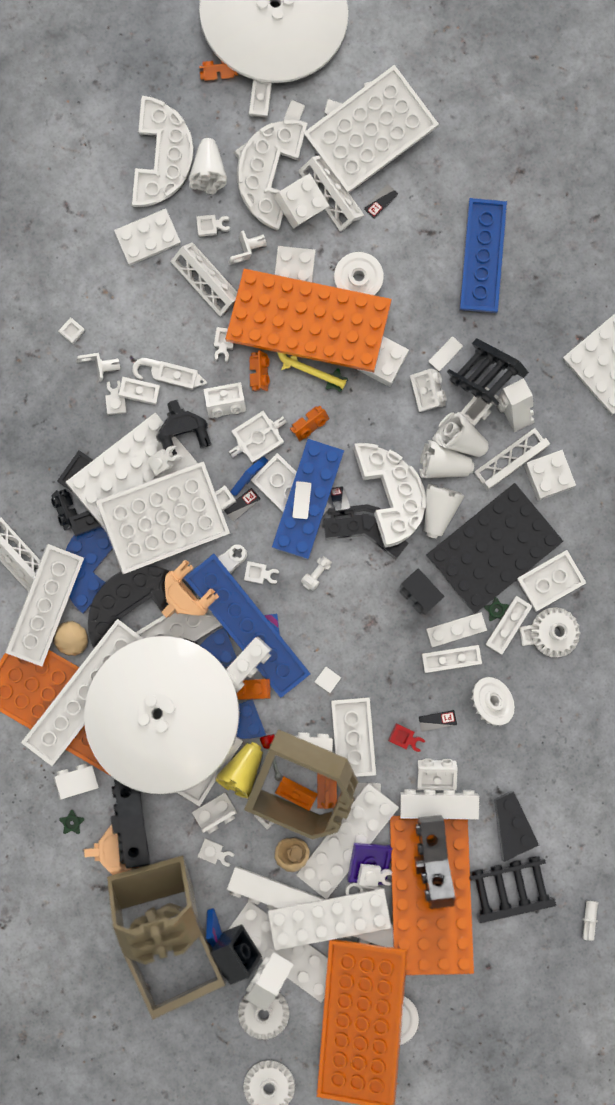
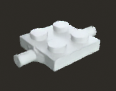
M264 411L258 413L231 431L237 440L238 446L229 451L230 455L234 458L243 452L253 464L284 444L283 439L279 435L278 428L287 423V421L282 416L273 422Z

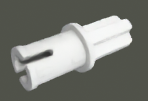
M586 901L585 918H582L584 920V940H594L596 922H598L596 917L599 902Z

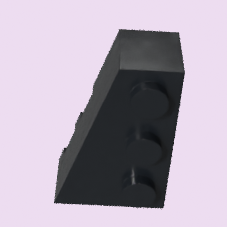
M514 791L495 798L494 804L501 860L505 862L539 846Z

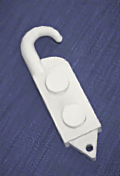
M140 358L132 367L134 376L140 380L143 377L139 375L138 367L146 365L152 367L153 378L160 382L191 390L207 384L198 374V370L163 361Z

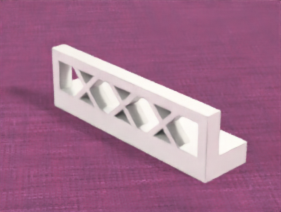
M320 155L312 157L298 172L304 177L307 175L306 170L311 166L314 171L313 179L317 186L318 182L323 183L325 186L324 193L322 194L326 201L329 203V197L335 201V208H331L329 205L325 210L338 229L343 231L352 222L360 220L364 214ZM339 212L344 213L348 219L344 224L339 220Z
M193 242L182 246L170 262L220 317L223 316L230 306L235 304L237 291ZM181 256L185 258L187 266H182L178 261ZM192 270L199 274V280H195L192 277ZM204 284H208L211 287V294L205 291ZM217 298H221L225 303L222 309L217 304Z
M534 428L477 469L474 474L488 491L546 449L550 443L546 438L543 439L536 428ZM534 434L539 443L534 447L527 446L528 438ZM515 447L524 448L523 455L519 458L511 457L512 449ZM500 458L508 459V466L503 469L496 468L497 460ZM484 469L493 470L492 477L485 481L480 472Z
M0 517V527L4 530V534L0 533V561L29 592L36 574L34 568L38 569L41 560ZM8 540L14 541L17 544V548L12 547ZM21 554L27 555L30 558V562L24 561L21 558Z

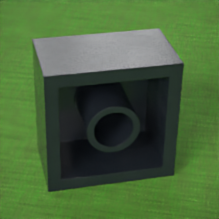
M419 568L399 586L401 588L399 592L406 600L410 598L414 604L412 606L419 614L422 612L427 614L445 597Z
M242 924L224 931L210 951L211 956L230 985L249 978L262 957Z

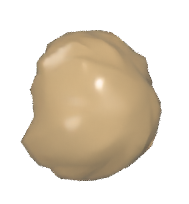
M67 621L57 627L53 642L61 653L68 656H76L83 653L87 648L88 635L80 624L75 621Z
M295 837L285 838L276 846L274 858L277 865L285 871L298 872L306 865L310 850L305 841Z

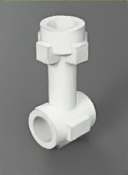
M326 557L319 558L317 560L319 565L311 575L307 573L302 578L301 583L308 590L314 591L320 583L317 580L325 569L329 570L331 568L332 562Z

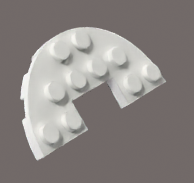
M142 96L138 132L140 135L157 136L154 170L135 168L132 207L151 206L168 199L184 184L193 162L192 137L184 119L175 109L173 110L166 105L165 102L152 97Z
M284 120L264 126L248 140L239 157L237 183L241 197L249 211L260 222L274 230H279L283 211L273 197L280 190L271 188L280 154L295 160L298 159L304 132L307 127V123L303 121Z
M355 443L352 448L363 480L381 478L390 504V508L376 510L374 513L384 546L387 548L397 545L409 538L423 519L426 508V494L423 483L412 466L409 467L402 460L403 457L394 451L378 448V445Z

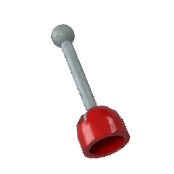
M275 734L260 738L261 745L265 749L269 750ZM274 758V778L276 781H280L282 779V775L278 771L277 763Z

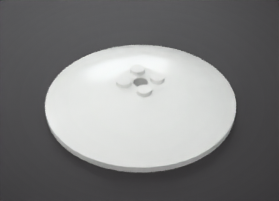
M200 0L199 14L204 36L210 48L224 64L248 78L263 82L281 83L307 77L321 69L331 60L345 36L348 23L347 0ZM278 1L280 6L274 8L270 5V2Z
M149 637L121 648L98 670L86 697L84 708L85 731L90 748L100 765L123 785L152 794L180 792L194 787L210 777L221 766L231 751L239 725L237 693L223 665L201 646L176 637ZM160 708L163 716L156 720L153 717V711Z

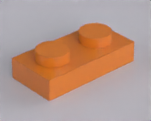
M270 679L244 680L243 683L245 685L237 693L238 700L270 699Z
M284 776L275 794L310 811L318 795Z

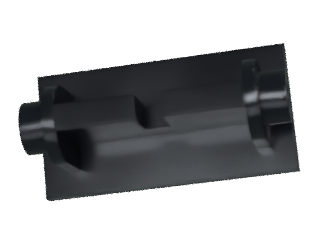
M63 489L59 492L56 490L51 495V503L57 509L58 522L65 531L71 526L68 518L77 515L75 508L68 510V507L74 504L70 493Z

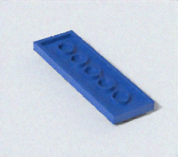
M469 198L460 310L498 313L507 201Z
M311 439L307 440L272 548L307 560L309 559L344 450ZM297 481L311 483L308 519L292 517Z

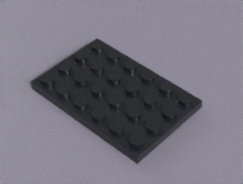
M514 483L432 549L426 556L473 613L476 614L515 582L518 577L525 574L564 541L517 484Z

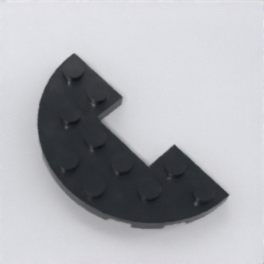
M144 566L125 574L119 572L101 586L93 598L88 614V632L93 648L97 646L117 619L120 620V618L148 599L152 598L161 612L167 607L165 577L170 570L157 566ZM182 579L185 585L193 592L194 590L190 587V585L184 579Z

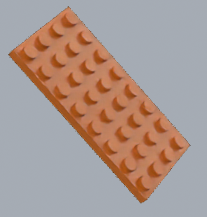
M244 269L225 340L226 342L374 373L392 299Z
M48 650L43 666L5 653L0 660V712L32 729L79 667L51 650ZM84 725L65 750L110 775L94 756Z
M392 816L390 818V846L393 848L391 851V871L393 872L391 875L393 948L408 950L406 975L474 974L468 819H444L448 862L455 893V906L431 909L429 908V903L425 900L424 890H426V886L422 883L421 874L416 875L414 857L419 856L417 844L420 843L415 825L418 824V819ZM429 835L427 839L433 838L434 835Z
M337 939L329 940L317 1097L359 1105H395L408 950Z

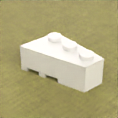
M524 378L503 388L497 399L499 402L497 407L501 413L504 412L514 433L534 423L532 418L534 411L530 410L533 407V395Z

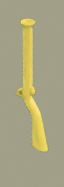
M277 352L281 362H283L281 371L294 367L337 385L342 390L344 389L347 379L342 380L299 362L296 356L287 357L286 354Z

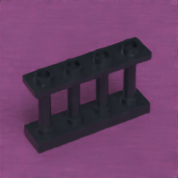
M476 338L472 342V345L476 348L475 354L458 373L449 369L447 371L450 375L449 380L457 387L460 385L464 391H470L476 398L481 397L488 405L492 403L498 406L499 402L494 397L495 394L512 376L519 375L524 378L529 372L518 359ZM485 357L486 359L468 379L464 376L481 358L484 359ZM496 363V366L478 385L474 383L491 364L494 365ZM507 369L489 391L485 389L501 370Z
M540 856L528 858L529 862L521 863V860L510 862V866L503 868L502 865L490 867L491 870L483 872V869L471 871L472 875H470L469 879L470 881H476L482 907L481 913L477 914L478 922L485 923L555 907V898L549 897V894H546L540 865L546 864V860L540 859ZM529 867L533 868L539 894L538 900L531 902L527 898L521 869ZM511 871L514 872L520 898L519 904L511 906V903L508 902L502 873ZM495 877L501 903L500 909L492 910V907H489L483 878Z

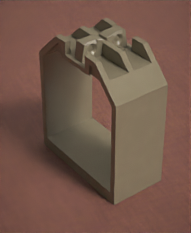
M278 729L244 810L312 840L338 832L342 819H347L355 799L353 795L358 780L347 758ZM277 755L335 780L341 793L333 811L319 815L261 790L275 756Z
M183 856L107 877L113 929L123 956L142 964L155 962L154 955L159 954V958L162 959L168 957L167 952L173 950L174 956L184 954L201 935L193 884ZM185 892L187 906L177 917L164 918L140 925L138 928L131 930L124 928L122 909Z
M168 903L157 910L153 907L145 912V916L134 919L129 930L164 918L169 919L177 914L179 915L184 908L172 903ZM200 920L201 935L199 938L216 974V977L156 1005L137 962L125 957L152 1020L226 984V978L210 954L212 947L206 940V934Z

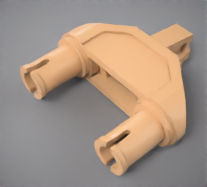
M184 560L174 571H169L165 577V594L168 605L162 611V614L166 618L172 616L175 612L177 614L205 615L208 612V607L219 598L217 593L214 595L215 591L213 589H209L199 600L185 585L182 579L193 569L192 565L188 566L190 563L187 560Z
M112 824L98 843H94V848L84 849V857H95V861H100L112 875L132 869H126L125 864H122L119 860L118 834H113Z

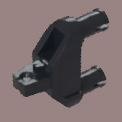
M178 400L170 401L167 404L169 409L167 413L168 418L156 435L157 441L161 442L162 448L165 451L168 447L174 446L173 437L190 432L196 433L200 448L212 445L206 430L208 424L205 419L192 412L185 411L184 408L181 409ZM175 449L172 452L173 456L177 455Z

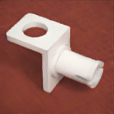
M244 230L241 231L239 240L244 253L231 256L228 262L229 265L249 260L252 254L251 250L265 247L266 239L263 240L265 238L264 235L248 239Z
M99 353L80 355L76 358L77 363L95 360L99 382H102L104 372L120 370L118 358L102 361Z

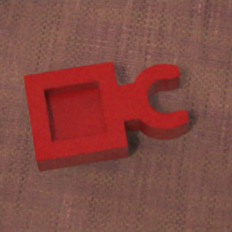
M397 723L388 739L389 742L406 750L408 745H410L416 752L421 751L416 747V742H425L419 736L413 737L414 731Z

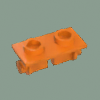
M214 61L202 62L203 65L199 66V68H203V72H200V79H204V81L217 79V72L221 73V79L238 76L236 71L229 68L222 61L220 64H214Z
M258 350V352H252L249 357L250 370H256V373L250 374V387H252V391H259V388L268 391V385L270 384L268 366L270 361L267 353Z
M320 405L318 407L315 406L305 414L309 420L305 421L301 417L292 424L290 430L296 435L299 442L308 438L318 427H322L329 420L325 409Z
M318 773L317 808L331 809L335 807L337 802V782Z

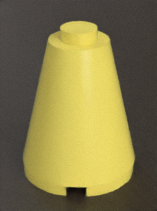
M251 742V744L246 743L217 774L216 782L228 791L230 789L234 791L235 795L248 799L263 755L261 746L254 742Z

